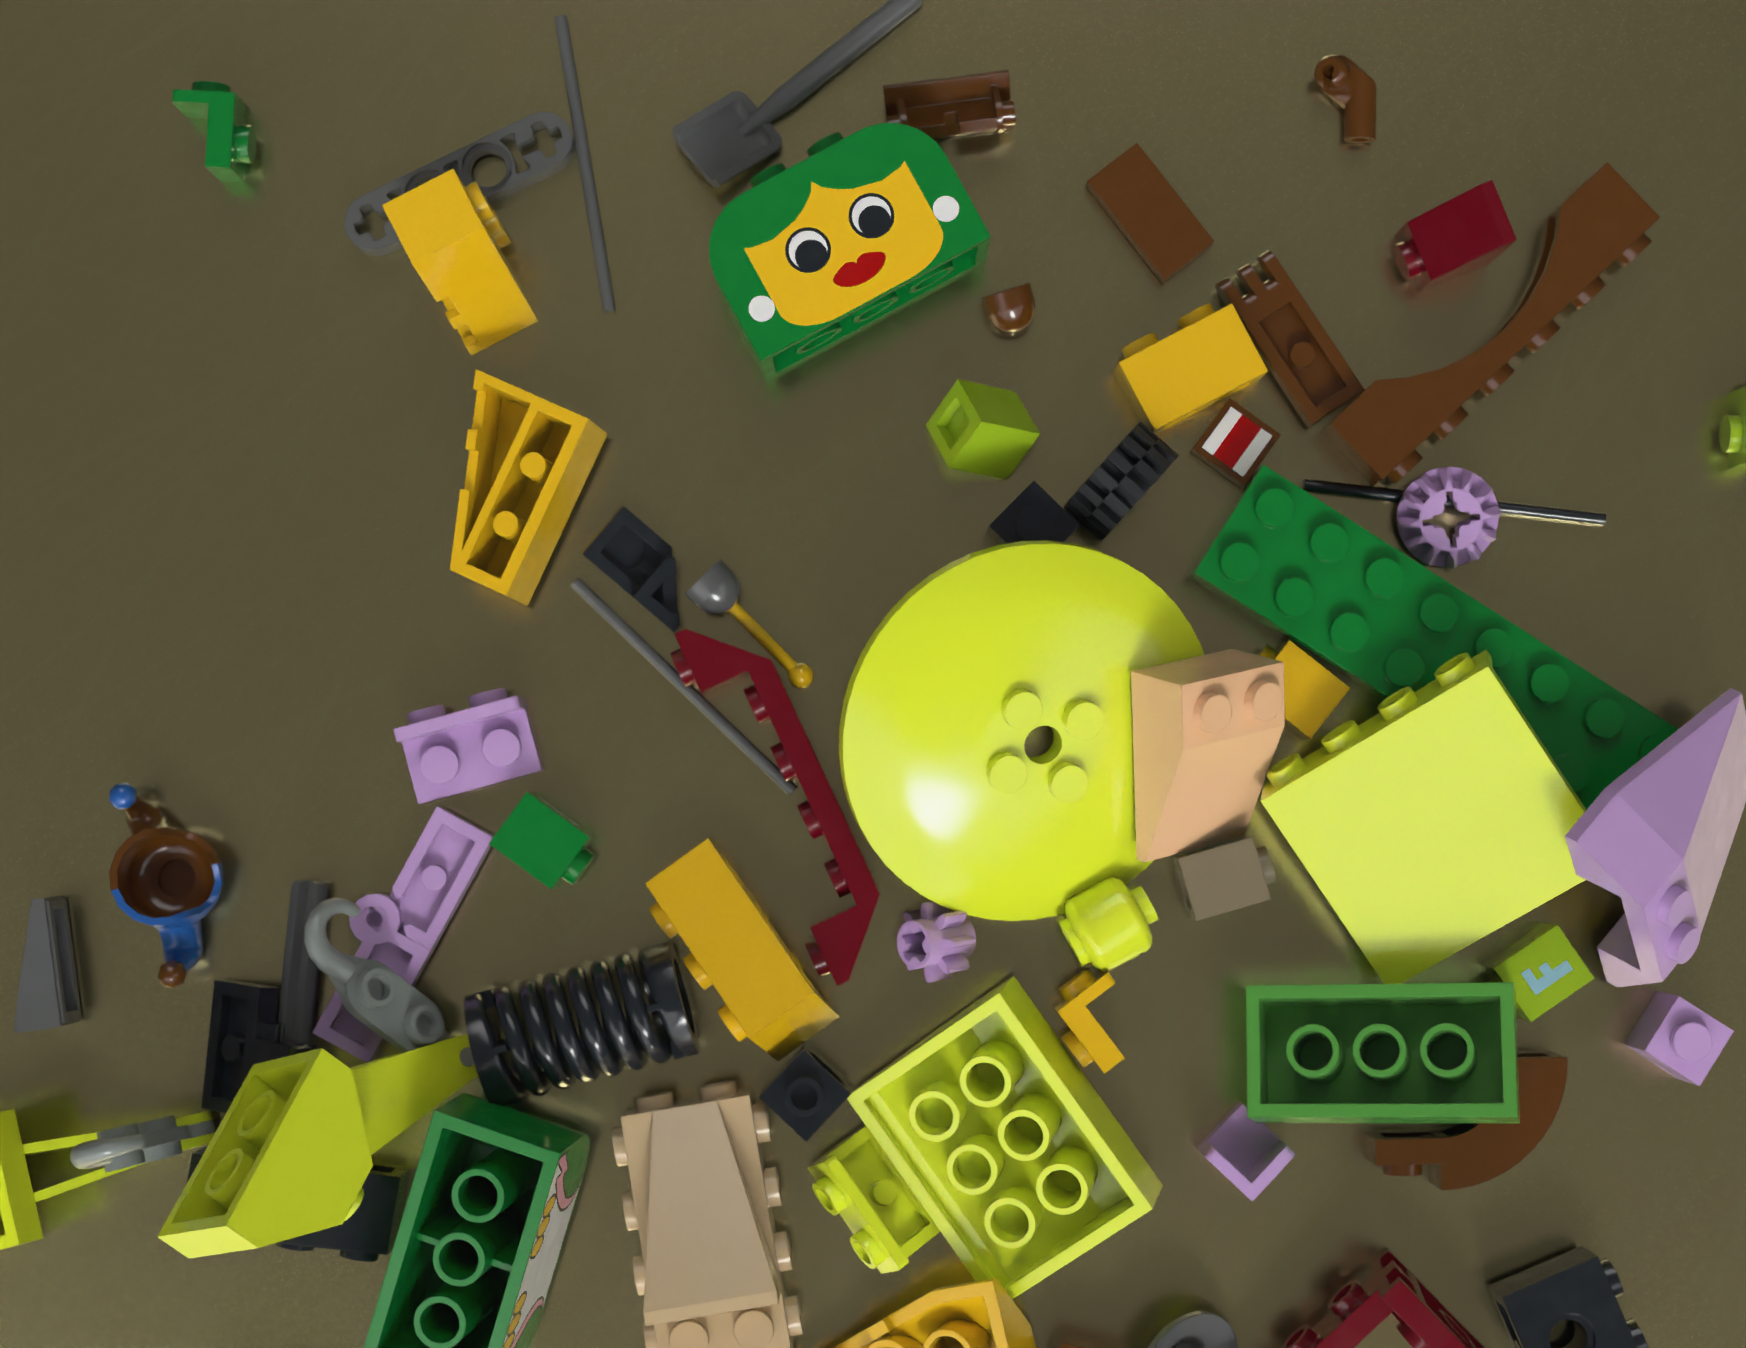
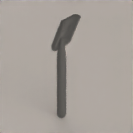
M923 0L886 1L779 86L758 108L745 93L740 91L731 92L674 126L672 135L675 142L710 185L719 188L780 149L782 138L770 124L771 121L793 109L920 8Z

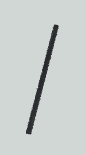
M1305 478L1303 481V490L1308 492L1400 502L1405 491ZM1446 495L1447 502L1444 503V508L1455 509L1453 501L1449 498V495ZM1497 501L1501 514L1599 526H1605L1606 523L1605 513Z

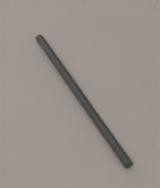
M559 15L555 17V24L602 309L605 313L615 311V304L568 20L566 15Z
M580 577L570 585L789 796L798 786L791 780L786 782L780 769L692 685L685 687L678 671Z

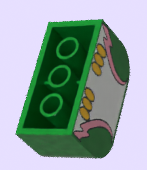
M462 1093L435 1109L364 1348H529L545 1306L583 1180L589 1154V1135L500 1104L489 1103L486 1099L468 1093Z

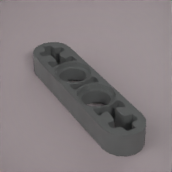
M542 111L522 118L360 196L350 204L345 213L344 226L346 233L357 248L368 255L383 256L399 250L403 246L390 221L383 225L386 235L381 239L375 240L369 232L360 234V230L368 225L365 217L367 213L375 210L381 218H386L387 215L382 207L383 204L453 168L463 184L467 186L474 182L471 173L475 161L487 154L497 155L506 163V174L501 182L491 187L479 185L483 195L486 196L488 202L492 205L566 168L574 157L575 141L570 127L563 118L550 112ZM546 129L551 137L559 134L562 135V138L554 143L557 151L556 154L546 158L541 150H536L523 156L522 158L529 169L519 173L517 162L506 147L507 144L515 141L517 148L522 153L537 144L534 134L539 130Z

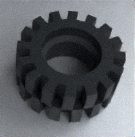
M1139 422L1082 484L1063 508L1102 541L1179 455L1145 424Z

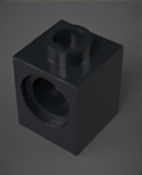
M804 1043L763 1087L759 1098L807 1142L851 1095V1085Z

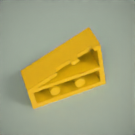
M453 168L382 205L412 265L436 302L443 301L447 309L445 314L454 330H458L471 356L538 322L501 250L512 243L495 210L492 209L476 181L465 186Z
M475 369L473 389L477 393L472 429L467 431L465 449L469 451L465 486L464 489H460L450 570L528 606L608 434L582 415Z
M709 838L645 883L657 901L648 908L650 913L670 939L677 934L681 936L691 953L683 958V962L704 990L713 985L726 1004L719 1008L717 1012L737 1041L741 1042L748 1037L776 1061H779L840 1017L830 1002H826L818 993L803 971L805 967L795 953L790 952L770 923V918L725 855Z

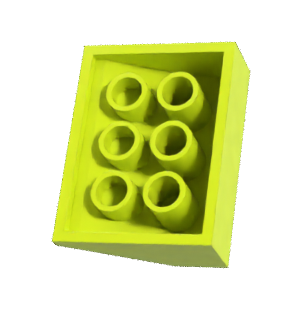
M1012 976L962 1010L852 1091L851 1095L847 1098L974 1280L979 1281L997 1277L1012 1299L1151 1211L1163 1188V1184L1015 976Z

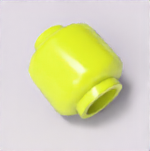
M1111 876L1070 897L1065 903L1066 918L1059 921L1058 924L1080 965L1084 967L1091 963L1098 971L1106 972L1117 968L1151 948L1152 933L1149 924L1159 920L1141 886L1130 891L1122 880Z

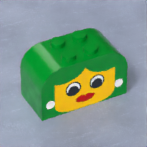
M880 123L867 126L843 138L840 132L830 134L808 148L807 154L809 157L788 169H786L784 163H779L758 173L750 180L752 188L734 198L719 214L709 240L710 265L720 298L765 381L986 262L991 235L943 149L926 133L900 123Z

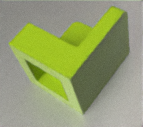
M962 379L956 380L925 425L948 468L1006 479L1012 474L1040 435L1038 428L1017 393Z

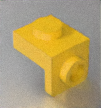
M1086 968L1058 989V993L1063 1000L1053 1008L1070 1029L1060 1038L1082 1067L1085 1068L1094 1061L1105 1074L1125 1059V1057L1086 1006L1116 982L1108 971H1099L1093 975Z

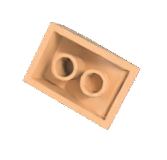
M1228 649L1131 671L1137 860L1148 862L1245 836L1264 784L1266 773L1269 770L1285 726L1284 662L1236 649Z

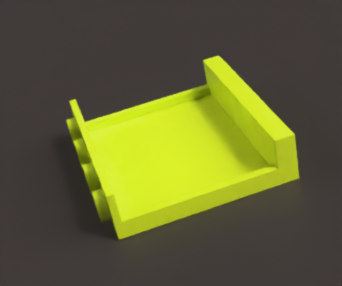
M1487 650L1473 658L1468 653H1462L1453 657L1435 671L1436 680L1415 692L1411 687H1405L1394 692L1378 705L1377 709L1380 713L1360 725H1357L1354 720H1350L1337 726L1323 737L1321 742L1324 746L1303 759L1299 753L1289 755L1272 766L1266 773L1268 779L1263 784L1261 803L1384 984H1401L1586 880L1576 875L1565 835L1584 814L1586 809L1494 671L1492 657Z

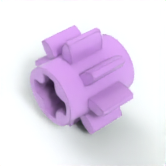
M933 901L922 902L921 909L906 911L903 914L906 922L898 931L897 948L901 959L907 965L906 968L909 971L924 968L926 982L930 983L950 979L952 973L970 968L967 958L975 950L976 933L972 922L966 916V912L957 911L949 913L948 908Z

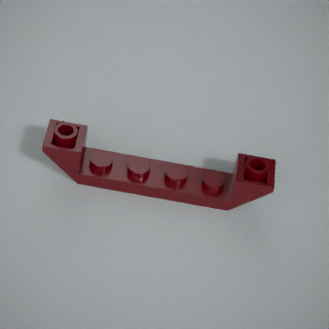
M688 629L681 630L674 634L680 648L671 652L670 655L685 687L697 683L700 692L706 695L750 674L754 684L744 688L743 691L758 723L760 724L770 719L781 742L770 747L776 763L786 782L797 777L808 800L798 804L797 807L812 839L814 840L824 835L834 859L825 862L824 865L839 898L850 893L854 898L856 904L811 924L810 929L814 939L804 943L819 977L822 978L831 973L836 985L839 986L850 979L877 905L880 891L772 660Z

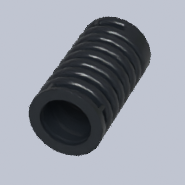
M667 941L644 947L638 952V962L649 1002L648 1006L645 1003L633 957L628 953L618 954L615 958L614 964L622 992L626 1019L617 996L609 963L606 960L600 959L591 964L590 971L600 1006L603 1028L595 1009L585 969L577 965L567 971L566 978L577 1016L579 1036L572 1019L569 1000L561 975L556 972L547 973L543 977L542 985L554 1027L556 1045L550 1032L547 1013L538 983L531 978L523 980L519 984L518 992L524 1019L532 1042L533 1054L526 1039L512 990L508 986H499L494 990V993H492V989L466 995L464 999V1015L470 1049L481 1086L489 1103L505 1106L526 1099L529 1093L539 1097L549 1093L553 1085L558 1089L565 1090L572 1087L576 1083V1079L586 1084L591 1083L600 1076V1072L608 1077L617 1076L623 1071L624 1065L631 1070H639L647 1064L649 1057L656 1063L661 1064L669 1061L672 1057L675 1060L698 1054L700 1047L695 1018L683 972L672 942ZM490 1007H496L505 1039L498 1040L488 1009ZM509 1050L512 1061V1071L507 1066L502 1055V1052Z

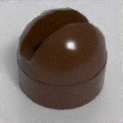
M1030 282L981 298L989 321L996 328L1005 332H1018L1031 323L1035 314V298Z

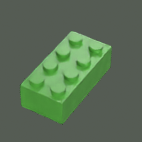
M1513 982L1246 985L1247 1117L1255 1123H1520L1516 992Z

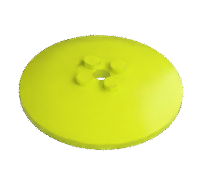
M1040 540L1000 544L968 554L930 574L908 591L876 627L858 658L843 700L839 725L841 777L847 801L855 821L869 845L899 879L920 895L945 908L963 911L967 915L990 920H1036L1065 914V903L1070 897L1107 877H1117L1126 885L1154 861L1142 862L1137 860L1131 671L1204 655L1202 646L1191 624L1176 603L1146 575L1116 557L1074 543ZM1039 726L1052 727L1054 739L1049 750L1040 756H1027L1024 744L1028 734Z

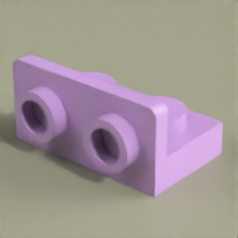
M498 688L468 697L471 708L446 715L444 704L406 714L409 725L395 728L393 731L396 742H400L403 745L418 804L433 802L544 771L525 698L521 696L508 698L506 688Z

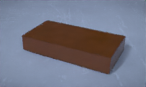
M1138 143L1134 144L1087 180L1086 187L1162 284L1208 250L1215 242Z

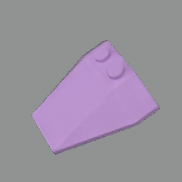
M1728 689L1609 784L1565 835L1576 875L1621 897L1625 913L1597 946L1606 982L1617 988L1663 982L1678 963L1684 964L1698 947L1700 936L1746 803V711L1742 693L1737 690Z

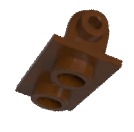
M1008 69L882 85L886 123L909 125L926 133L932 139L997 131V134H1002L1004 130L1013 129V126L1016 125L1014 101L1011 100Z

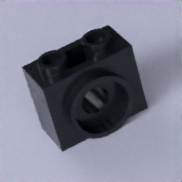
M1582 1246L1488 1286L1507 1330L1512 1348H1551L1549 1342L1550 1331L1555 1324L1567 1319L1573 1320L1575 1332L1571 1342L1562 1348H1649L1636 1321L1633 1318L1628 1320L1624 1318L1616 1297L1623 1295L1624 1291L1613 1265L1607 1258L1599 1260L1597 1255Z

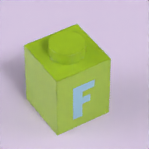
M1541 922L1480 964L1490 979L1486 983L1513 982L1516 992V1018L1528 1022L1534 1021L1595 979L1558 924Z

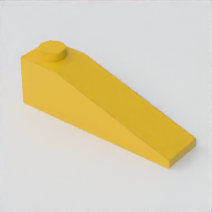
M996 1277L935 1288L833 1348H1036L1030 1323Z

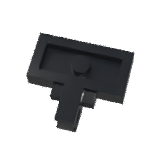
M214 980L201 1108L226 1113L253 1064L317 1049L315 1044L284 1040L285 1024L275 1023L279 987L237 980Z

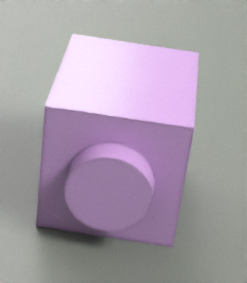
M1656 991L1624 1042V1045L1675 1078L1700 1086L1734 1031L1682 997Z

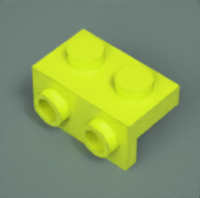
M865 1124L807 1167L816 1180L812 1184V1189L819 1202L832 1215L840 1214L854 1234L850 1237V1243L857 1256L869 1268L875 1269L877 1267L881 1274L902 1269L909 1263L908 1257L940 1232Z

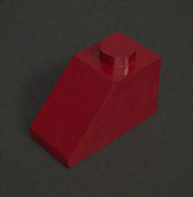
M1490 180L1406 222L1395 234L1398 243L1393 246V253L1402 276L1406 280L1413 278L1419 293L1488 266L1510 247L1517 238L1493 180Z

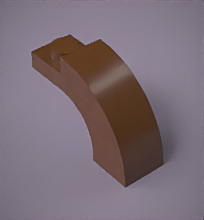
M1518 1052L1520 1123H1455L1442 1129L1428 1131L1364 1132V1157L1374 1165H1383V1174L1389 1176L1422 1175V1165H1428L1429 1182L1440 1190L1461 1189L1489 1181L1521 1162L1545 1136L1554 1121L1563 1098L1567 1079L1568 1057L1555 1052Z

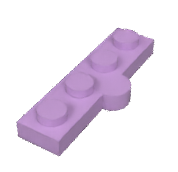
M437 806L396 879L391 894H369L358 899L355 903L360 907V914L357 917L349 916V923L354 936L362 942L355 956L383 963L414 987L491 847L489 842L494 835L443 807ZM335 990L312 1032L366 1063L375 1059L384 1042L382 1037L347 1011L337 990Z

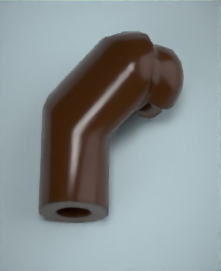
M1324 56L1317 63L1314 76L1321 90L1345 110L1344 141L1353 144L1374 142L1376 140L1377 87L1375 81L1346 56Z

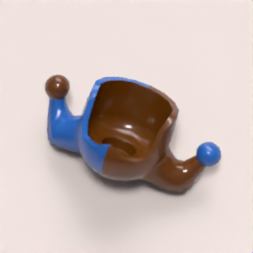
M127 782L118 783L109 792V802L117 809L124 810L127 825L132 836L126 839L114 855L109 871L110 890L118 907L137 922L158 929L163 947V957L166 962L160 966L158 979L163 986L173 989L185 982L187 972L197 964L203 953L201 919L206 917L218 902L224 883L222 862L214 846L200 834L178 826L174 827L158 805L138 797L136 788Z

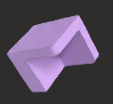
M1240 1101L1196 1147L1208 1161L1252 1202L1296 1155L1266 1125L1255 1123L1247 1117V1108Z

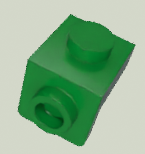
M196 81L192 83V90L173 89L172 103L184 116L208 118L205 167L219 181L245 182L246 163L252 164L256 155L255 128L253 125H248L249 107L235 92H231L230 86L219 82Z

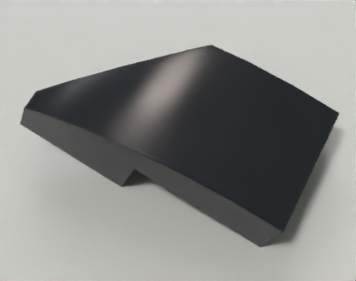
M620 505L580 553L669 629L675 632L680 626V616L676 594L675 557L672 556V547L625 506Z

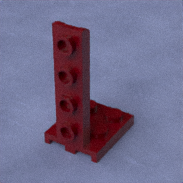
M1388 1247L1369 1264L1372 1273L1362 1283L1359 1284L1356 1280H1352L1332 1297L1328 1304V1308L1331 1311L1316 1326L1312 1328L1309 1324H1304L1282 1346V1348H1355L1392 1313L1400 1322L1396 1326L1397 1330L1413 1348H1485Z

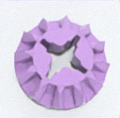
M1439 467L1418 476L1404 491L1397 509V527L1402 542L1416 558L1427 565L1455 569L1459 565L1479 560L1482 552L1491 542L1496 540V530L1501 511L1493 489L1480 476L1464 468ZM1446 492H1449V498L1453 501L1455 509L1460 512H1467L1469 515L1474 514V517L1466 518V521L1456 524L1455 534H1452L1453 543H1450V538L1446 536L1443 527L1432 525L1430 522L1423 523V520L1433 519L1434 515L1443 513L1444 503L1447 502Z

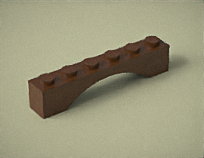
M1606 162L1546 218L1542 250L1531 283L1512 316L1490 341L1474 353L1444 368L1411 377L1375 380L1326 425L1320 433L1370 486H1374L1386 476L1396 484L1423 459L1416 451V448L1427 437L1434 433L1441 441L1469 415L1461 406L1478 389L1485 397H1488L1515 372L1507 362L1525 346L1531 354L1536 352L1561 328L1553 320L1555 316L1569 303L1577 311L1580 310L1606 286V283L1599 275L1616 260L1624 268L1652 242L1644 232L1660 216Z

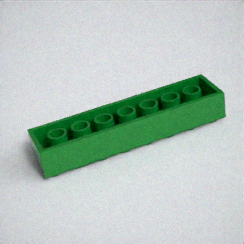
M1264 464L1248 480L1186 577V580L1283 642L1292 641L1327 670L1379 703L1402 688L1411 687L1415 692L1436 680L1435 671L1445 662L1459 654L1468 653L1473 658L1487 650L1492 657L1494 671L1586 810L1609 784L1678 730L1675 726Z

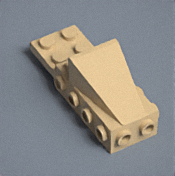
M723 1081L697 1087L699 1096L673 1100L672 1091L635 1097V1107L627 1108L620 1116L622 1126L612 1128V1140L617 1166L628 1165L632 1191L623 1192L622 1200L628 1231L639 1230L642 1255L633 1256V1271L638 1295H644L643 1331L646 1348H794L793 1336L803 1334V1323L798 1295L788 1297L786 1295L783 1271L793 1270V1263L787 1231L776 1232L772 1207L782 1205V1195L777 1167H765L762 1143L772 1141L767 1105L765 1103L755 1104L753 1087L737 1090L736 1081Z

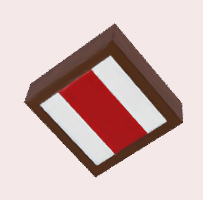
M1229 398L1190 452L1240 488H1243L1281 434Z

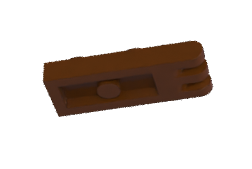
M1267 250L1257 256L1261 269L1268 277L1267 281L1263 283L1255 270L1247 263L1236 270L1240 282L1248 292L1247 294L1241 296L1235 285L1227 277L1216 283L1215 288L1226 306L1233 304L1260 357L1309 428L1362 393L1365 389L1276 256L1270 250Z

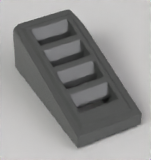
M64 895L31 900L16 1003L14 1033L61 1027L80 1022V1018H82L67 900L64 898Z

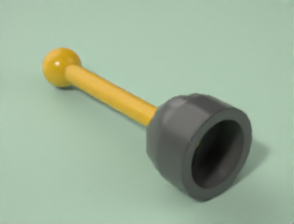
M719 559L685 595L697 608L706 613L721 614L729 612L788 671L789 682L794 687L805 688L810 685L813 680V671L810 666L805 663H797L737 603L740 594L739 581L734 572Z

